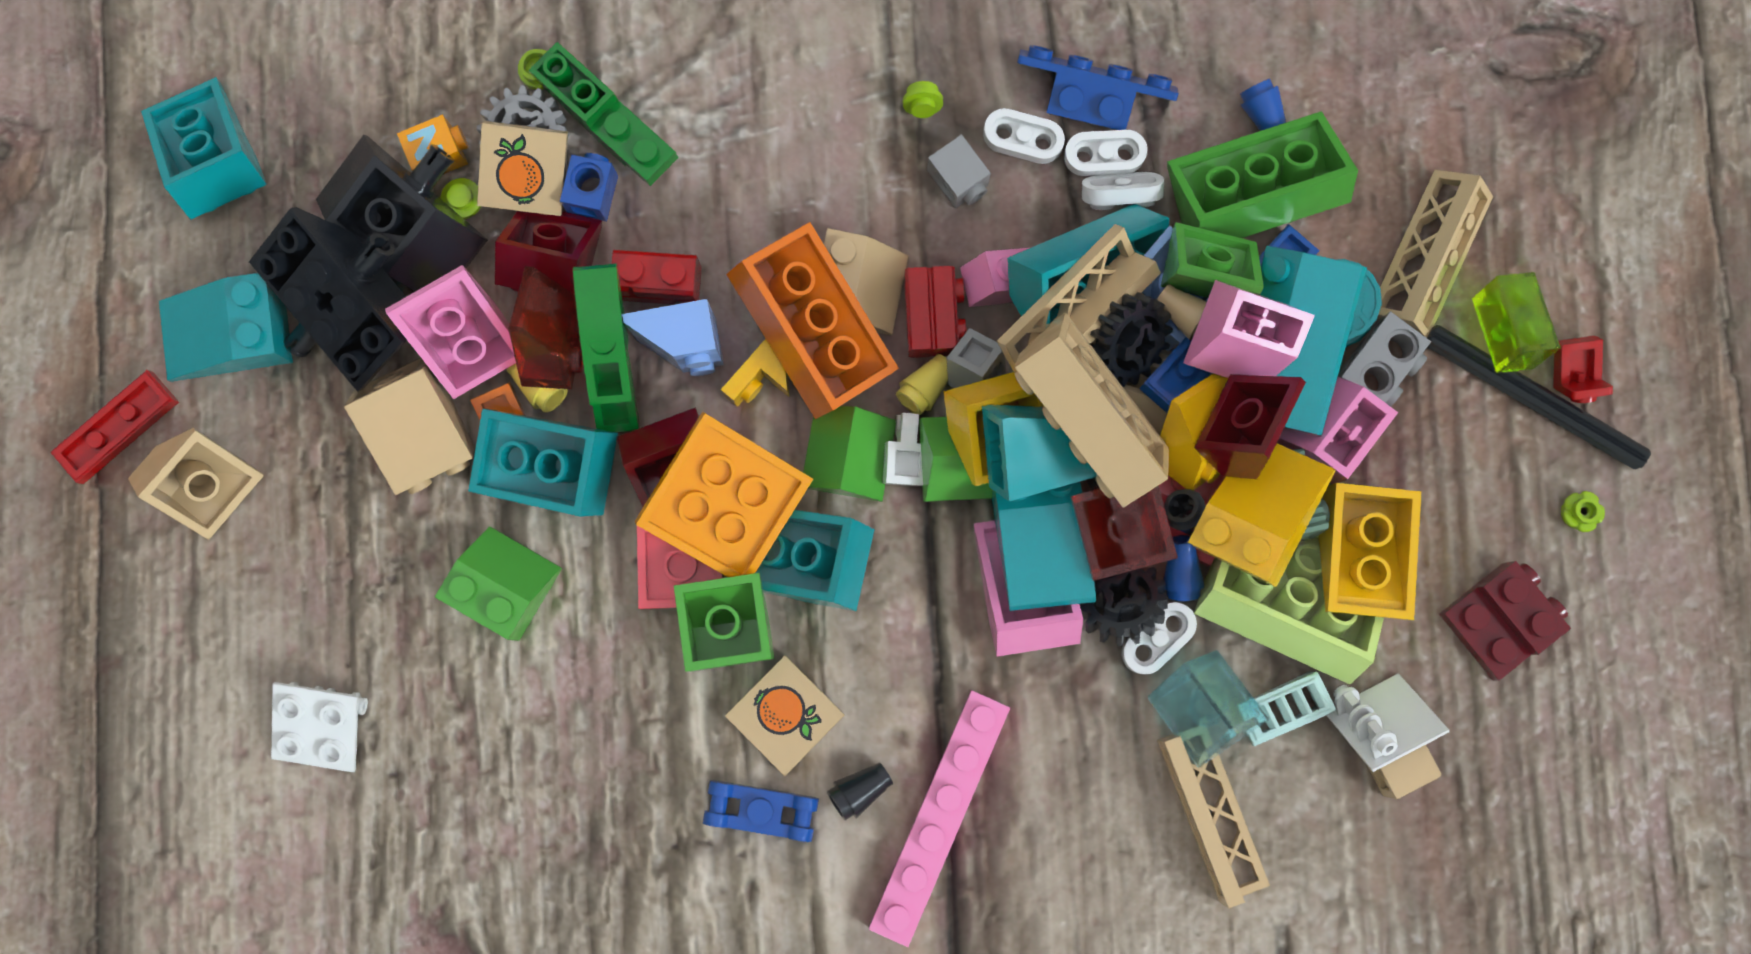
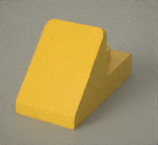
M765 339L722 387L721 391L730 402L738 407L743 400L749 403L756 397L764 385L760 381L765 377L789 397L788 374Z

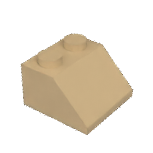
M827 228L824 245L877 333L892 336L909 255L868 236Z

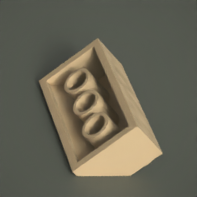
M1064 312L1018 355L1015 365L1017 370L1015 377L1027 394L1035 393L1044 405L1042 408L1043 414L1050 425L1056 430L1062 428L1071 440L1069 442L1070 449L1078 461L1082 464L1088 462L1097 473L1096 481L1102 492L1110 499L1115 497L1124 508L1168 480L1169 447L1074 322Z

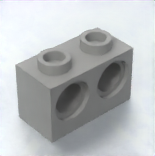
M1390 311L1377 320L1341 368L1338 377L1364 386L1391 407L1403 392L1399 385L1408 374L1410 377L1415 375L1427 360V356L1423 352L1431 341ZM1389 341H1394L1400 345L1402 358H1396L1390 353L1388 348ZM1365 373H1370L1376 377L1378 381L1377 391H1373L1366 386L1364 382Z

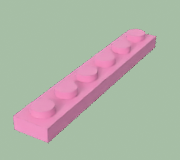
M970 691L870 922L869 930L909 947L1007 718L1010 707L977 692Z

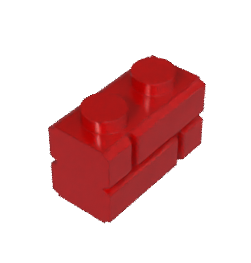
M613 250L611 264L617 263L622 301L675 305L676 302L681 304L699 300L702 266L697 255Z
M955 267L907 268L904 272L908 357H931L937 354L948 356L966 333L965 318L958 319L957 303H964L963 278H955Z

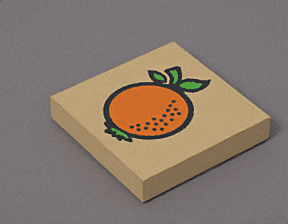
M483 121L481 125L477 206L561 216L563 206L560 203V198L565 182L568 131Z
M786 655L725 715L784 776L845 716Z

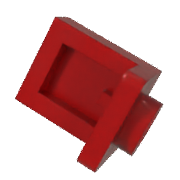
M1594 335L1554 341L1553 389L1570 398V401L1575 403L1595 402L1599 396L1612 395L1613 385L1602 380L1603 339Z

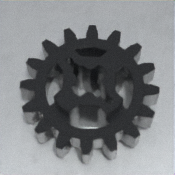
M1137 292L1135 297L1124 294L1122 305L1112 301L1110 303L1111 313L1108 316L1100 314L1098 317L1102 324L1100 330H1093L1090 334L1097 339L1096 343L1091 346L1122 387H1125L1127 382L1137 385L1140 374L1146 377L1151 376L1150 366L1153 363L1161 364L1162 359L1159 356L1161 350H1166L1170 347V344L1165 342V336L1173 332V328L1166 324L1171 318V313L1163 310L1165 304L1141 292Z
M1120 555L1117 564H1112L1108 557H1104L1103 568L1101 569L1092 564L1096 606L1102 608L1104 613L1101 615L1093 602L1080 604L1083 620H1086V632L1089 634L1097 629L1100 630V642L1103 643L1109 636L1116 637L1117 646H1122L1124 637H1130L1135 644H1139L1142 631L1152 637L1155 634L1154 623L1163 624L1165 621L1164 609H1168V595L1164 594L1166 583L1165 580H1156L1157 569L1151 567L1146 571L1142 570V559L1140 558L1135 560L1133 565L1127 564L1125 555ZM1139 585L1145 589L1147 594L1139 590Z

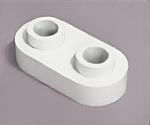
M1006 108L992 112L986 119L983 131L984 140L993 151L1039 164H1047L1057 159L1065 142L1063 130L1054 121ZM999 129H1007L1011 136L1002 139L996 132ZM1039 139H1044L1049 143L1050 147L1040 149L1036 146L1035 142Z
M1132 130L1081 132L1074 135L1068 141L1064 151V162L1067 168L1078 176L1132 173L1142 166L1147 156V144L1139 133ZM1127 150L1131 154V159H1121L1118 156V151ZM1079 152H1087L1091 160L1082 162L1078 159L1077 154Z
M1152 172L1094 175L1082 181V200L1090 204V207L1095 210H1109L1115 205L1137 204L1141 207H1150L1155 204V201L1162 199L1164 196V177Z
M1177 602L1168 603V609H1164L1165 621L1163 624L1154 623L1155 634L1152 637L1142 631L1139 644H1135L1130 637L1125 640L1121 655L1124 664L1129 670L1137 674H1152L1158 671L1193 637L1197 621L1193 611L1188 606ZM1170 616L1176 617L1179 621V628L1175 632H1170L1166 628V620ZM1140 645L1146 646L1149 650V657L1145 661L1138 660L1135 654L1137 647Z

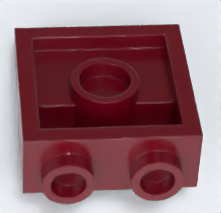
M1517 561L1502 563L1439 613L1493 681H1500L1528 657L1539 655L1571 629L1564 620L1568 617L1566 608L1553 597L1546 598L1537 587L1541 580L1535 570L1525 563L1519 565Z

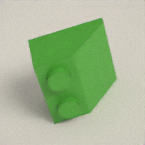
M489 526L456 560L436 593L435 598L505 639L520 641L562 568Z
M760 573L674 585L685 672L775 659Z

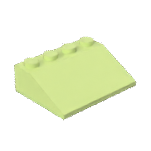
M1319 536L1299 542L1277 587L1214 558L1204 580L1205 586L1201 589V595L1198 598L1194 614L1347 684H1352L1374 663L1384 618L1325 612Z

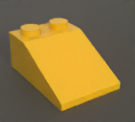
M1276 443L1268 462L1257 480L1227 476L1224 478L1207 503L1188 543L1212 557L1277 587L1336 470Z
M1334 483L1327 487L1322 499L1327 503L1330 512L1329 528L1319 535L1325 612L1414 620L1422 491Z

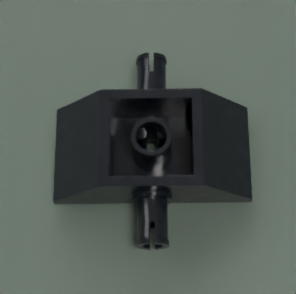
M363 135L316 198L324 219L353 232L363 245L373 233L386 236L389 241L381 250H385L389 244L393 243L395 252L381 267L391 278L415 292L461 265L467 268L488 239L434 194L435 190L433 189L455 160L450 155L445 156L447 154L446 151L435 144H431L430 149L411 173L370 137Z
M290 208L250 259L249 263L299 321V324L284 340L286 348L290 347L295 340L298 341L289 352L298 357H306L317 343L356 391L359 392L368 385L407 341L385 311L387 307L406 297L381 267L394 254L395 247L391 243L385 250H381L389 239L379 233L371 234L363 245L353 232L300 208Z

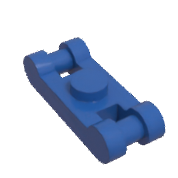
M710 780L708 794L712 796L709 810L704 811V825L812 842L814 828L810 827L812 812H817L819 798ZM728 798L741 799L738 815L726 813ZM784 806L796 809L793 824L781 822Z

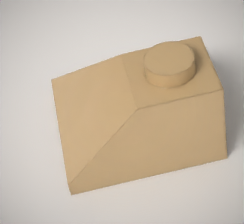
M192 428L157 445L130 475L128 480L140 499L209 540L264 475L215 441Z

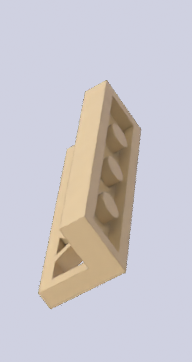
M1434 170L1380 286L1382 306L1377 319L1382 318L1391 311L1423 336L1428 337L1493 199L1492 193L1480 175ZM1443 184L1459 186L1454 197L1438 204L1436 198ZM1439 217L1442 222L1439 231L1422 240L1420 233L1423 226ZM1423 253L1425 261L1422 268L1406 276L1403 269L1407 261ZM1406 289L1409 296L1402 311L1386 308L1390 297Z
M1115 224L997 340L1013 372H1017L1015 365L1019 355L1014 345L1026 333H1031L1028 345L1050 325L1046 324L1049 311L1057 303H1060L1057 317L1066 312L1091 344L1096 339L1091 336V331L1100 330L1102 326L1098 319L1100 314L1108 316L1111 313L1110 303L1112 301L1122 305L1124 294L1135 297L1137 292L1142 293L1161 274L1157 262L1136 253L1125 228ZM1116 245L1120 254L1108 266H1105L1108 252ZM1086 274H1090L1086 288L1080 294H1076L1079 281Z
M1203 722L1158 739L1157 742L1218 900L1227 908H1232L1245 903L1243 896L1266 888L1270 884L1208 725ZM1200 735L1206 749L1199 766L1190 762L1183 744L1184 740ZM1209 760L1213 767L1214 773L1205 770ZM1203 774L1218 780L1221 793L1215 807L1206 803L1199 785ZM1225 801L1227 803L1230 814L1222 811V807ZM1219 814L1234 821L1237 833L1231 847L1222 844L1215 824ZM1241 842L1246 855L1237 851ZM1235 855L1250 862L1256 879L1238 885L1231 867Z

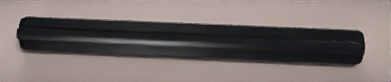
M1436 325L1431 329L1427 337L1431 341L1428 346L1431 350L1632 469L1642 468L1651 456V451L1647 447L1444 327Z

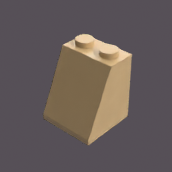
M421 357L370 381L359 392L354 389L344 405L345 410L395 495L406 490L409 494L417 493L432 483L430 478L446 472L448 476L454 475L470 465L468 460L473 458L475 450L471 438L450 394Z

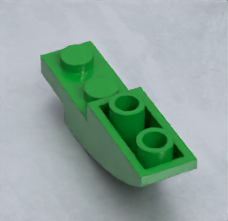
M558 42L529 69L531 75L624 166L627 165L649 186L679 158L677 153L617 99L612 90Z
M617 263L573 267L582 358L589 403L593 407L596 429L610 432L639 429V416L628 352L629 339L627 327L623 323L622 317L624 307Z

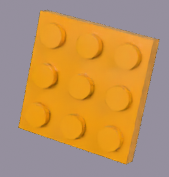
M702 411L635 519V524L726 577L754 574L810 486L813 478Z

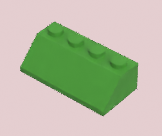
M1322 111L1167 161V169L1181 223L1238 238H1244L1350 203L1358 173L1357 167Z

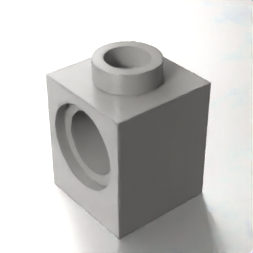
M962 134L928 157V173L955 209L964 202L967 205H972L987 193L986 187L989 184L991 173Z
M969 328L947 357L948 385L957 388L1006 374L1005 355L998 343Z

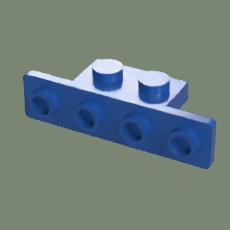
M1030 45L1029 51L1021 49L1017 63L1056 72L1046 112L1049 114L1115 130H1126L1136 92L1172 101H1177L1179 94L1178 88L1171 85L1172 79L1165 76L1149 74L1147 79L1131 76L1133 70L1124 66L1109 64L1108 70L1092 66L1093 60L1089 58L1069 55L1068 60L1052 57L1053 50L1035 45Z

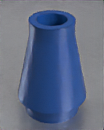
M1271 79L1260 82L1240 93L1244 102L1240 106L1260 131L1287 123L1279 87H1274Z
M1177 535L1170 538V549L1163 580L1166 583V595H1168L1169 599L1175 601L1198 599L1201 595V589L1205 586L1197 550L1188 543L1191 537L1188 535Z

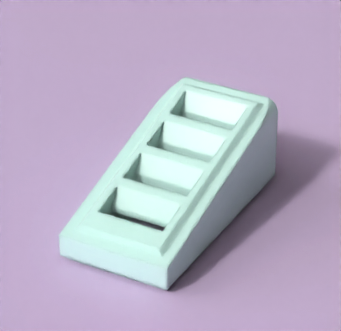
M1307 672L1234 707L1252 746L1259 745L1336 711L1335 705L1318 672ZM1307 687L1316 705L1315 707L1310 708L1301 688ZM1291 693L1300 714L1294 716L1285 698L1287 694ZM1271 701H1275L1284 719L1279 724L1268 704ZM1257 707H1259L1269 727L1264 731L1261 730L1252 712Z

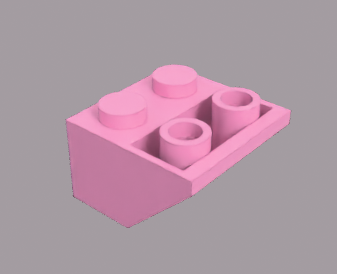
M1215 280L1183 363L1229 378L1230 374L1277 376L1298 358L1315 315Z
M1337 377L1322 435L1284 427L1277 443L1291 450L1303 448L1305 456L1336 470L1330 481L1331 484L1340 483L1349 479L1398 412L1364 386Z

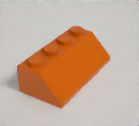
M811 222L742 260L726 274L815 419L837 409L899 369Z

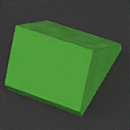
M1175 222L1161 287H1166L1170 284L1183 292L1209 298L1214 282L1217 280L1258 295L1261 294L1264 285L1257 242Z
M840 406L817 419L813 417L803 470L804 473L813 478L808 489L882 502L885 484H883L885 442L893 441L896 420L856 406Z
M947 417L919 418L923 502L992 499V489L989 487V483L979 486L971 483L948 432Z

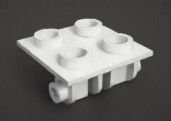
M1399 673L1360 694L1353 687H1348L1347 685L1339 686L1333 694L1336 711L1326 715L1372 772L1449 733V729Z
M274 682L272 693L271 759L355 772L358 714H365L368 704L367 698H362L358 692L347 694L336 692L334 688L324 690L321 686H316L315 688L299 686L297 682H291L290 684Z

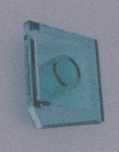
M1218 650L1185 662L1148 696V700L1172 733L1181 736L1188 755L1198 768L1269 721L1267 715Z

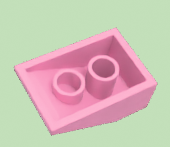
M463 265L385 309L389 318L453 399L526 358L512 326L495 302Z
M995 520L974 523L985 601L996 656L1080 644L1083 625L1080 604L1009 611Z

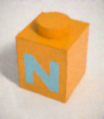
M443 114L397 133L412 171L430 149L431 144L437 145L447 152L445 156L450 155L455 160L444 174L468 164L463 150L469 148L466 138L459 125L452 127Z

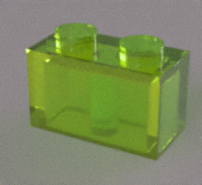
M1535 272L1498 275L1472 298L1496 373L1534 369L1561 348Z

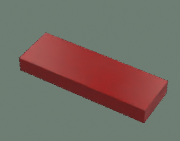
M146 370L50 453L76 483L85 484L177 405L179 401L154 372Z

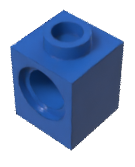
M585 153L584 157L571 154L560 198V203L566 212L607 222L618 180V174L613 164L609 163V159L595 153ZM587 179H600L599 185L594 190L588 192L581 190L582 184Z

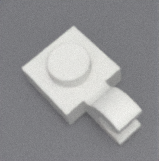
M901 413V415H896L895 433L897 442H885L883 484L923 486L921 443H917L919 414Z

